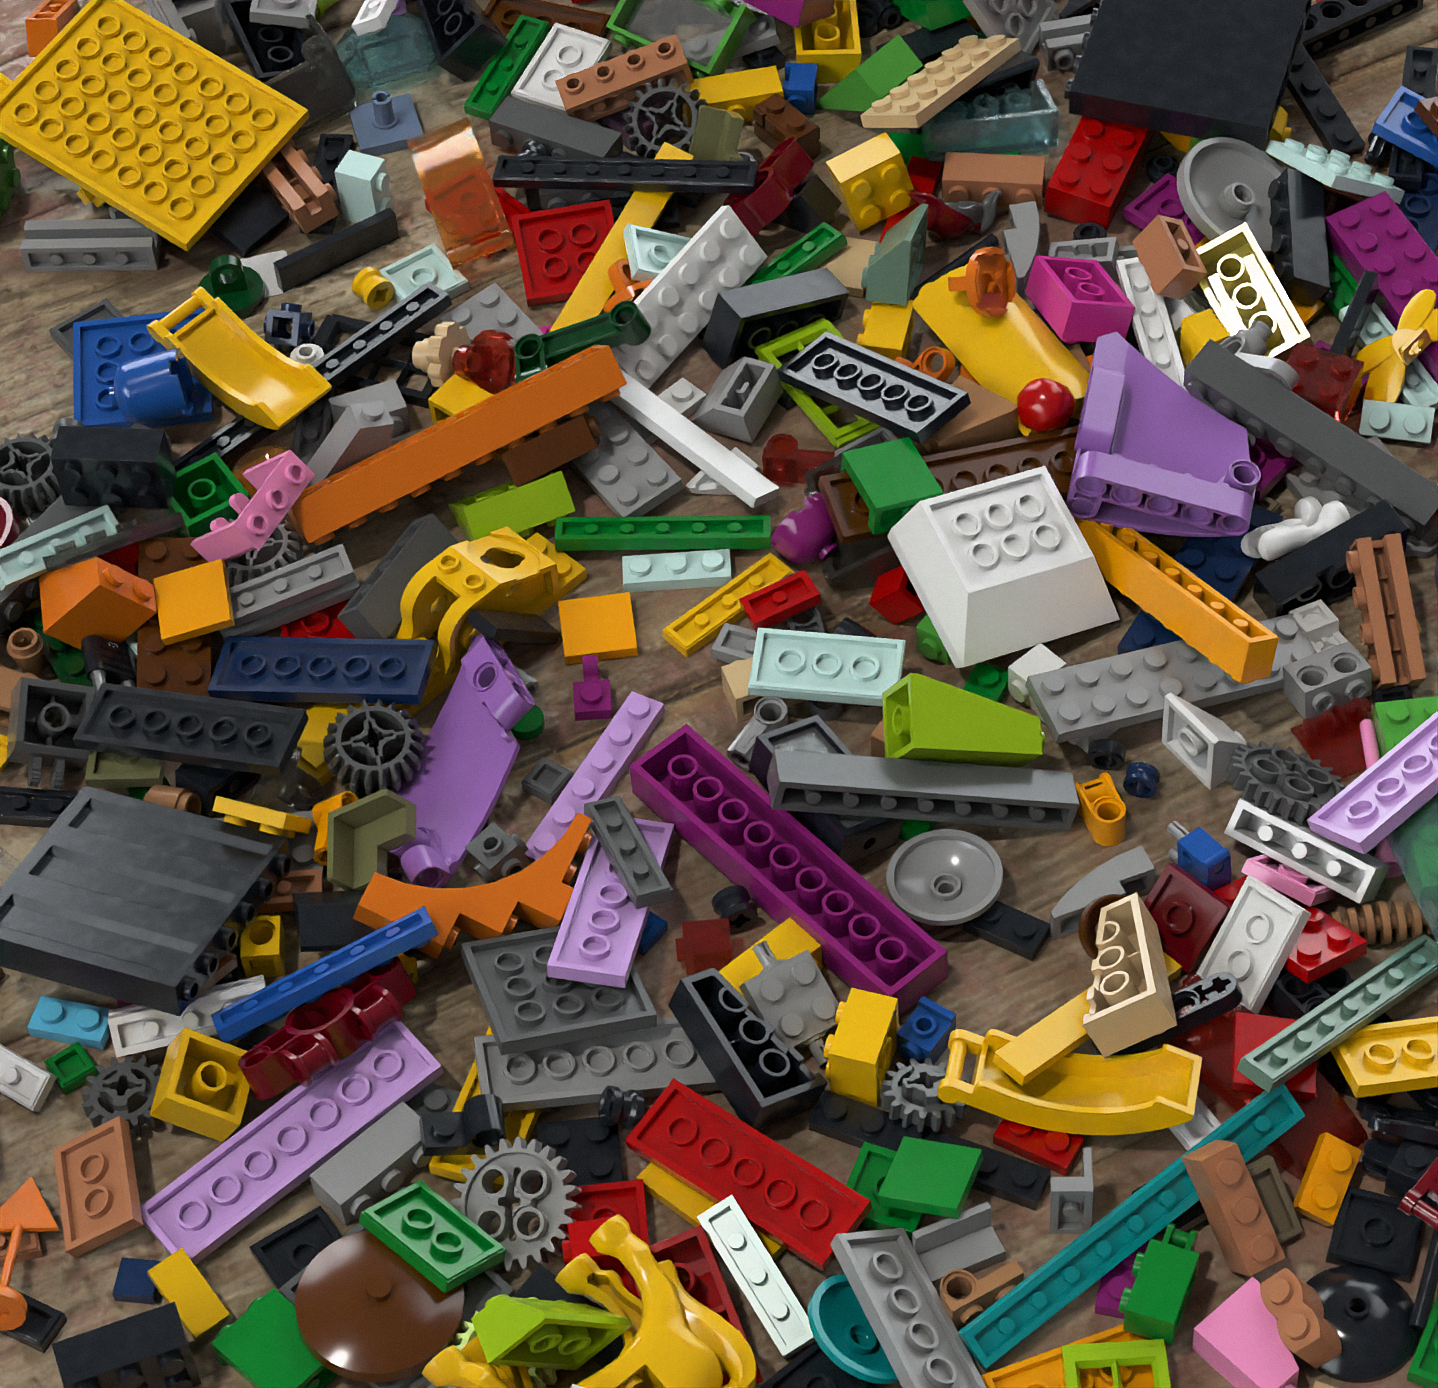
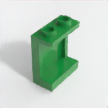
M910 437L842 452L841 472L848 473L869 508L868 527L873 535L889 532L919 501L943 495L941 487Z
M274 1287L264 1296L253 1300L248 1306L247 1311L233 1324L224 1326L211 1343L217 1361L223 1367L229 1364L254 1388H325L338 1376V1374L318 1362L308 1351L299 1334L295 1306Z

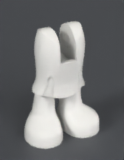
M1308 496L1296 503L1294 518L1261 526L1248 532L1241 541V548L1249 557L1263 558L1267 561L1275 560L1297 550L1349 520L1350 516L1342 502L1335 500L1324 504L1322 507L1316 498Z

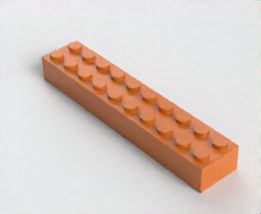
M595 344L304 489L287 513L303 541L315 543L316 546L323 544L335 537L333 531L341 527L355 528L367 521L365 515L373 511L387 512L399 505L397 499L405 495L419 496L431 489L429 483L437 479H443L444 482L453 479L463 473L461 467L469 463H475L476 466L485 463L495 457L493 451L505 447L507 449L513 448L525 442V435L531 432L538 431L541 434L558 425L556 419L562 416L576 417L589 410L588 403L599 400L606 402L620 395L621 393L618 388L626 385L627 382L609 345Z

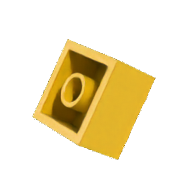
M886 132L826 162L843 208L859 232L917 203L908 195V192L914 190L901 152Z
M851 987L847 1002L841 1001L836 1012L835 1025H838L835 1035L829 1034L826 1039L823 1053L824 1058L828 1059L825 1079L830 1080V1092L877 1108L880 1101L882 1081L885 1080V1073L887 1070H890L897 1051L896 1033L899 1031L898 998Z
M184 1027L168 1045L149 1116L224 1142L240 1126L250 1085L243 1075L238 1062L247 1051Z

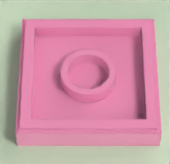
M1265 854L1246 859L1241 871L1309 907L1332 900L1337 894L1336 891Z

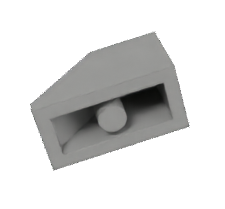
M395 379L328 399L334 425L349 404L383 400L394 423L392 436L411 430L407 406Z

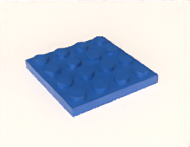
M197 309L169 330V332L174 334L205 311V309ZM170 312L73 322L75 420L81 422L85 427L130 428L134 424L122 415L118 406H112L109 397V387L114 386V375L121 363L167 350L160 342L153 339L147 330V325L154 320L160 321ZM192 376L194 389L188 390L189 403L194 402L196 404L193 416L142 425L152 428L214 421L213 394Z

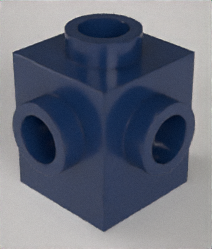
M281 303V309H267L263 326L264 341L268 344H276L277 350L292 352L302 344H309L315 335V321L312 320V312L301 311L302 305L293 303Z

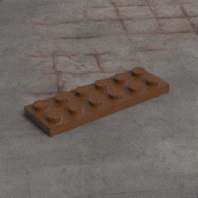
M198 537L139 540L138 577L154 585V578L208 563L190 545ZM157 610L156 614L137 629V687L210 697L207 689L212 678V632L166 646L161 640Z

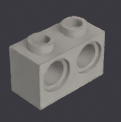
M1350 641L1283 666V678L1285 679L1283 694L1305 720L1372 695V667Z

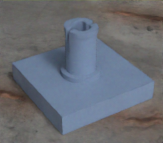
M379 90L372 94V102L348 107L349 118L360 153L379 156L425 145L424 135L410 93L391 97L388 91Z

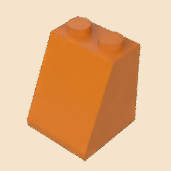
M98 557L45 573L39 577L43 633L80 650L82 639L89 635H96L121 643L157 613L153 584Z

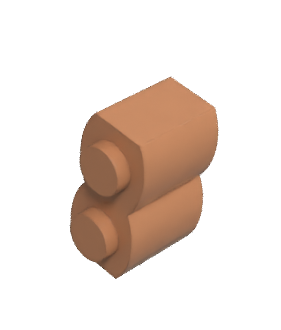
M1287 1268L1282 1269L1260 1284L1263 1303L1267 1310L1277 1318L1280 1338L1290 1351L1316 1369L1341 1354L1342 1346L1339 1334L1335 1327L1324 1318L1323 1303L1314 1288Z

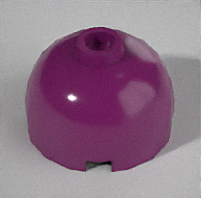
M815 493L802 502L806 508L798 513L794 510L789 513L771 537L773 541L770 543L771 546L790 562L807 564L816 561L818 558L826 561L838 548V545L835 543L838 536L822 494Z

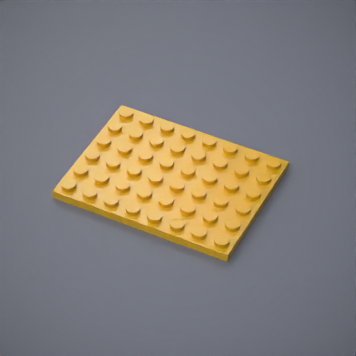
M90 0L0 94L1 139L187 252L309 119V111L305 107L124 0Z

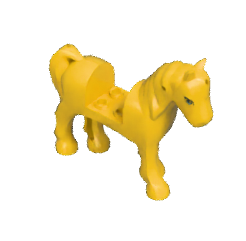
M617 1214L603 1223L592 1234L589 1242L598 1253L616 1257L621 1261L635 1279L641 1299L631 1294L623 1286L618 1273L614 1270H601L596 1262L586 1253L574 1258L558 1273L555 1281L568 1294L583 1295L602 1306L606 1311L629 1318L632 1324L628 1330L621 1334L624 1348L618 1358L576 1385L585 1388H755L756 1361L750 1345L741 1332L728 1323L721 1315L690 1296L680 1283L673 1262L665 1260L657 1263L650 1252L648 1244L631 1232L629 1223L621 1215ZM478 1336L468 1342L461 1350L454 1345L444 1349L422 1371V1374L435 1387L533 1388L527 1367L488 1364ZM723 1374L730 1379L729 1383L722 1386Z

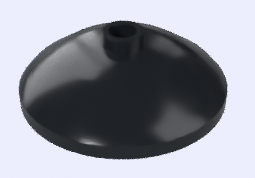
M1339 1266L1324 1270L1306 1282L1319 1294L1324 1307V1318L1337 1330L1342 1346L1341 1354L1318 1367V1371L1344 1382L1368 1383L1394 1374L1407 1363L1415 1350L1419 1330L1409 1327L1414 1303L1408 1293L1395 1280L1373 1269L1360 1266ZM1352 1306H1357L1362 1308L1364 1311L1361 1313L1353 1312L1350 1308Z

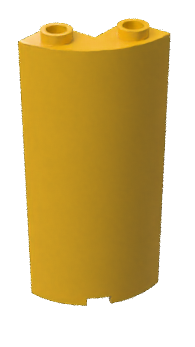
M968 264L948 272L934 282L925 284L920 289L918 296L910 305L982 387L1017 405V396L1027 383L1040 378L1052 379L1069 388L1074 397V412L1071 418L1080 420L1089 373L1016 291L1013 301L1007 303L1006 309L1008 310L1005 314L987 318L978 315L974 311L967 298L966 291H949L948 277L965 276ZM1018 417V429L1024 436L1041 433L1024 426ZM1058 428L1050 429L1047 432L1057 430Z

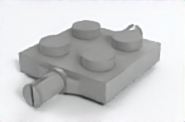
M766 940L757 944L752 950L763 969L757 976L739 986L743 996L750 1003L749 1006L757 1018L761 1020L766 1019L776 1029L774 1035L788 1049L808 1046L818 1063V1067L827 1063L828 1059L823 1056L825 1043L822 1037L829 1029L836 1026L835 1017L839 1003L807 949L790 959H780L777 961Z

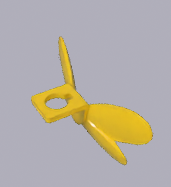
M1422 290L1410 300L1404 308L1397 331L1394 334L1368 344L1349 361L1347 370L1350 375L1360 376L1370 373L1363 401L1367 399L1397 403L1404 384L1407 366L1431 342L1438 341V308L1434 309L1436 293L1433 290Z

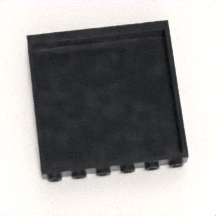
M1098 0L1100 6L1099 8L1094 7L1091 14V31H1085L1081 48L1083 54L1082 56L1077 55L1073 67L1074 79H1068L1066 83L1064 98L1069 99V114L1204 140L1215 137L1233 138L1244 141L1261 151H1266L1310 12L1312 0Z

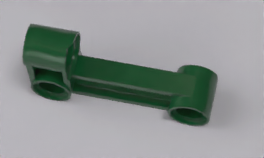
M626 300L616 304L610 312L540 336L534 333L526 334L518 339L514 345L515 383L517 384L595 344L609 345L610 349L623 344L630 346L640 345L651 334L650 323L633 301Z

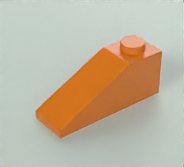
M45 0L25 19L29 57H36L75 17L78 0Z

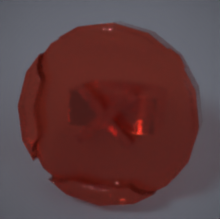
M490 329L480 332L474 337L471 344H464L456 349L452 359V367L455 374L460 378L475 382L480 388L493 395L513 386L516 375L514 346L510 340L513 338L502 330Z

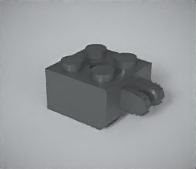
M21 677L11 691L6 761L29 764L27 779L29 787L38 788V784L41 781V766L52 767L50 777L51 789L61 791L64 769L80 771L88 761L90 750L77 749L73 737L94 699L95 687ZM46 721L51 722V726H49L46 723Z

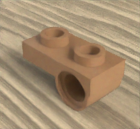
M1014 1260L979 1280L972 1273L962 1269L946 1273L940 1283V1299L956 1329L958 1330L966 1326L1024 1280V1272ZM961 1293L965 1294L968 1297L964 1299H954L951 1296L953 1294Z

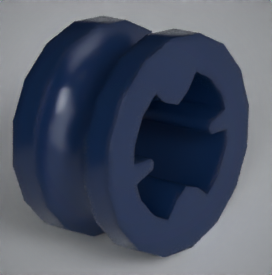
M1134 762L1127 767L1123 787L1126 792L1135 797H1152L1157 791L1160 773L1158 769L1148 763Z

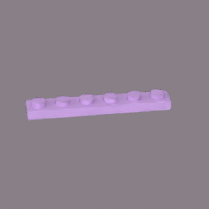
M633 691L629 694L526 843L528 851L524 854L531 864L544 856L561 839L578 812L584 814L585 803L606 799L665 714L663 703Z

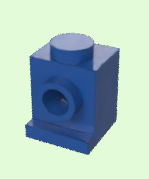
M785 63V80L782 87L783 97L802 114L814 115L815 103L819 89L818 64Z
M922 996L918 1001V1007L896 1033L897 1051L909 1062L910 1058H914L919 1064H924L926 1058H931L932 1065H934L948 1047L950 1033L956 1030V1014Z

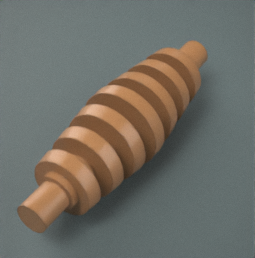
M1377 901L1375 904V916H1373L1369 903L1360 906V917L1358 918L1354 907L1345 909V919H1341L1339 911L1331 912L1329 915L1356 934L1362 933L1363 938L1368 941L1367 944H1375V931H1378L1380 943L1383 945L1391 943V930L1394 931L1397 942L1406 940L1407 928H1409L1412 938L1422 935V926H1425L1427 934L1437 933L1438 907H1435L1433 901H1424L1423 910H1420L1417 901L1407 902V912H1405L1401 901H1392L1391 914H1389L1386 901Z

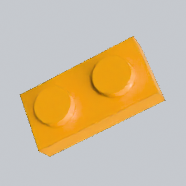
M1327 1132L1320 1134L1293 1202L1295 1211L1326 1227L1334 1225L1362 1150Z

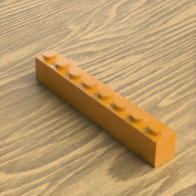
M1073 517L1096 559L1103 579L1117 588L1122 595L1130 598L1144 612L1155 617L1166 629L1172 630L1185 640L1187 645L1202 653L1208 658L1209 662L1219 666L1234 681L1248 684L1254 680L1270 678L1279 640L1277 635L1134 529L1118 528L1109 524H1099L1094 521Z

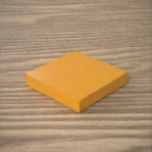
M222 558L153 579L161 640L166 646L235 626L227 567Z
M630 592L558 601L566 665L582 663V656L597 655V661L638 656Z

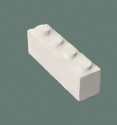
M1239 799L1225 829V834L1359 904L1375 899L1390 865L1367 853L1363 855L1311 832L1309 824L1305 821L1302 824H1298L1294 818L1289 817L1287 820H1283L1280 813L1275 812L1270 815L1267 812L1268 808L1264 806L1255 807V800Z

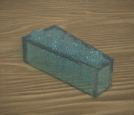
M1039 79L1032 81L1031 87L1020 90L1016 85L1005 88L1004 95L991 97L986 93L976 96V99L970 104H966L963 101L952 102L922 125L921 145L929 162H944L946 152L997 154L1022 150L1039 151L1047 147L1058 146L1059 111L1043 80Z

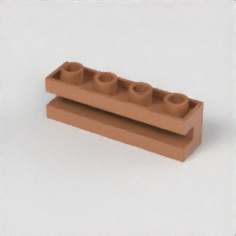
M290 138L258 175L302 231L307 234L339 215L334 201L338 200V197L328 182L323 184L324 180L316 166L310 167V162L302 149L297 150L296 144Z
M1400 533L1385 535L1382 540L1371 541V537L1356 539L1350 546V551L1346 552V564L1348 572L1354 573L1356 587L1352 589L1353 603L1355 609L1361 610L1363 623L1359 624V637L1361 644L1367 645L1369 659H1366V661L1372 667L1374 689L1380 690L1409 685V687L1419 686L1426 679L1401 535Z

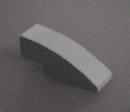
M1036 201L1009 205V230H1003V251L1006 253L1003 256L1006 261L1011 260L1016 277L1015 291L1023 300L1027 296L1025 289L1035 255L1039 256V214Z
M1142 845L1119 854L1098 866L1079 880L1061 898L1051 911L1050 935L1053 940L1078 932L1079 921L1084 909L1093 900L1109 894L1129 896L1136 892L1141 896L1151 892L1154 887L1155 868Z

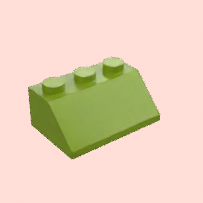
M555 469L518 487L515 486L513 480L448 504L465 539L469 542L488 536L490 532L506 526L523 538L535 532L533 527L546 523L548 527L556 525V517H567V514L576 511L563 473Z
M507 1294L492 1297L485 1303V1308L471 1318L488 1364L564 1370L578 1369L632 1326L629 1318L587 1304L566 1302V1300H539L537 1297L517 1298L509 1297Z

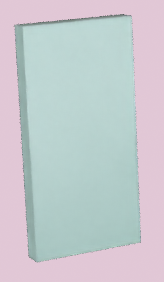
M758 628L748 684V695L883 707L882 693L902 678L906 640Z

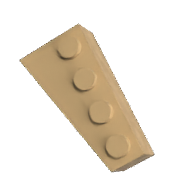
M1137 892L1101 908L1095 942L1099 951L1097 958L1092 960L1091 967L1094 982L1093 987L1088 988L1086 998L1090 1008L1089 1013L1084 1014L1082 1025L1103 1057H1106L1149 1037L1162 1034L1166 1030L1177 1026L1158 925Z

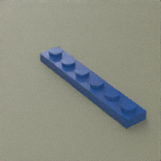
M425 906L215 1012L211 1017L220 1039L225 1043L231 1040L243 1039L254 1028L268 1021L275 1022L282 1019L293 1008L303 1003L309 1004L317 1001L325 992L338 985H348L354 982L360 974L374 967H383L391 963L397 955L409 949L423 947L432 937L438 935Z

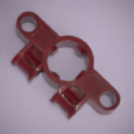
M790 137L780 143L765 161L759 164L760 171L756 190L751 194L730 193L725 199L723 206L729 205L754 238L764 226L779 216L791 203L794 197L793 190L812 169L814 162L796 138Z
M396 956L391 963L383 967H374L360 974L354 982L325 992L317 1001L297 1006L287 1017L285 1026L247 1051L240 1058L238 1065L256 1098L260 1100L272 1098L296 1081L308 1087L312 1084V1078L329 1066L335 1068L340 1064V1060L354 1053L367 1039L369 1041L376 1039L378 1031L394 1020L400 1022L404 1019L405 1015L401 1007L415 996L416 989L401 960Z

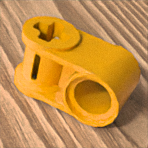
M1103 772L1099 774V778L1082 784L1074 782L1079 800L1077 813L1082 817L1093 840L1102 846L1108 847L1121 843L1126 834V807L1116 791L1109 773Z

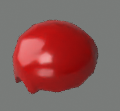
M1035 379L1027 383L1017 396L1018 417L1024 426L1036 432L1044 433L1053 428H1063L1068 424L1074 412V397L1068 387L1052 379Z

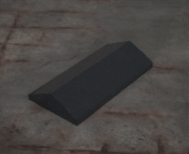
M365 890L292 893L300 952L337 951L376 931V929L353 919Z

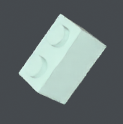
M349 150L334 171L343 220L358 223L387 208H391L393 211L394 200L391 198L390 176L387 174L385 159Z

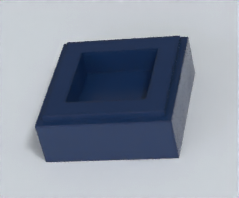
M122 1257L112 1293L114 1300L155 1304L158 1289L148 1277L147 1271L161 1261Z

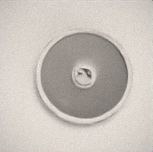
M1215 137L1196 144L1183 158L1177 172L1178 195L1190 220L1211 241L1246 222L1265 257L1274 256L1271 251L1273 239L1272 226L1269 222L1271 206L1268 189L1271 182L1277 179L1284 170L1266 153L1241 140Z

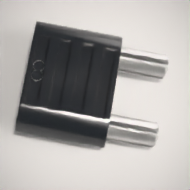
M89 635L82 639L81 650L87 679L93 682L95 695L102 683L137 687V671L130 647L96 635Z

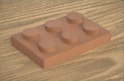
M118 1116L53 1149L66 1253L77 1258L143 1225L128 1121Z

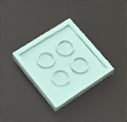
M1286 138L1284 143L1270 140L1266 153L1331 188L1373 197L1386 191L1397 204H1400L1405 191L1393 185V178L1381 173L1371 174L1372 167L1358 161L1350 163V156L1343 152L1332 149L1330 154H1327L1328 151L1314 144H1309L1307 148H1304V144L1290 138Z

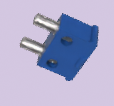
M1173 821L1168 825L1167 831L1178 840L1177 846L1168 851V856L1178 866L1212 891L1231 883V854L1227 848H1223L1201 827L1189 833L1177 821Z

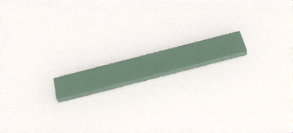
M1425 934L1421 935L1240 1059L1236 1070L1266 1092L1271 1093L1438 976V943Z

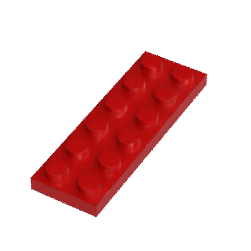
M674 1078L625 1139L629 1149L714 1203L718 1204L730 1195H733L752 1227L823 1272L836 1257L830 1246L834 1237L837 1234L854 1232L872 1209L871 1201Z

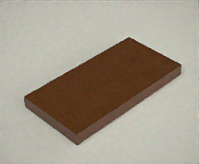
M490 0L484 10L505 37L509 34L520 14L549 22L550 30L556 22L602 38H606L609 32L606 24L611 17L608 14L542 0Z

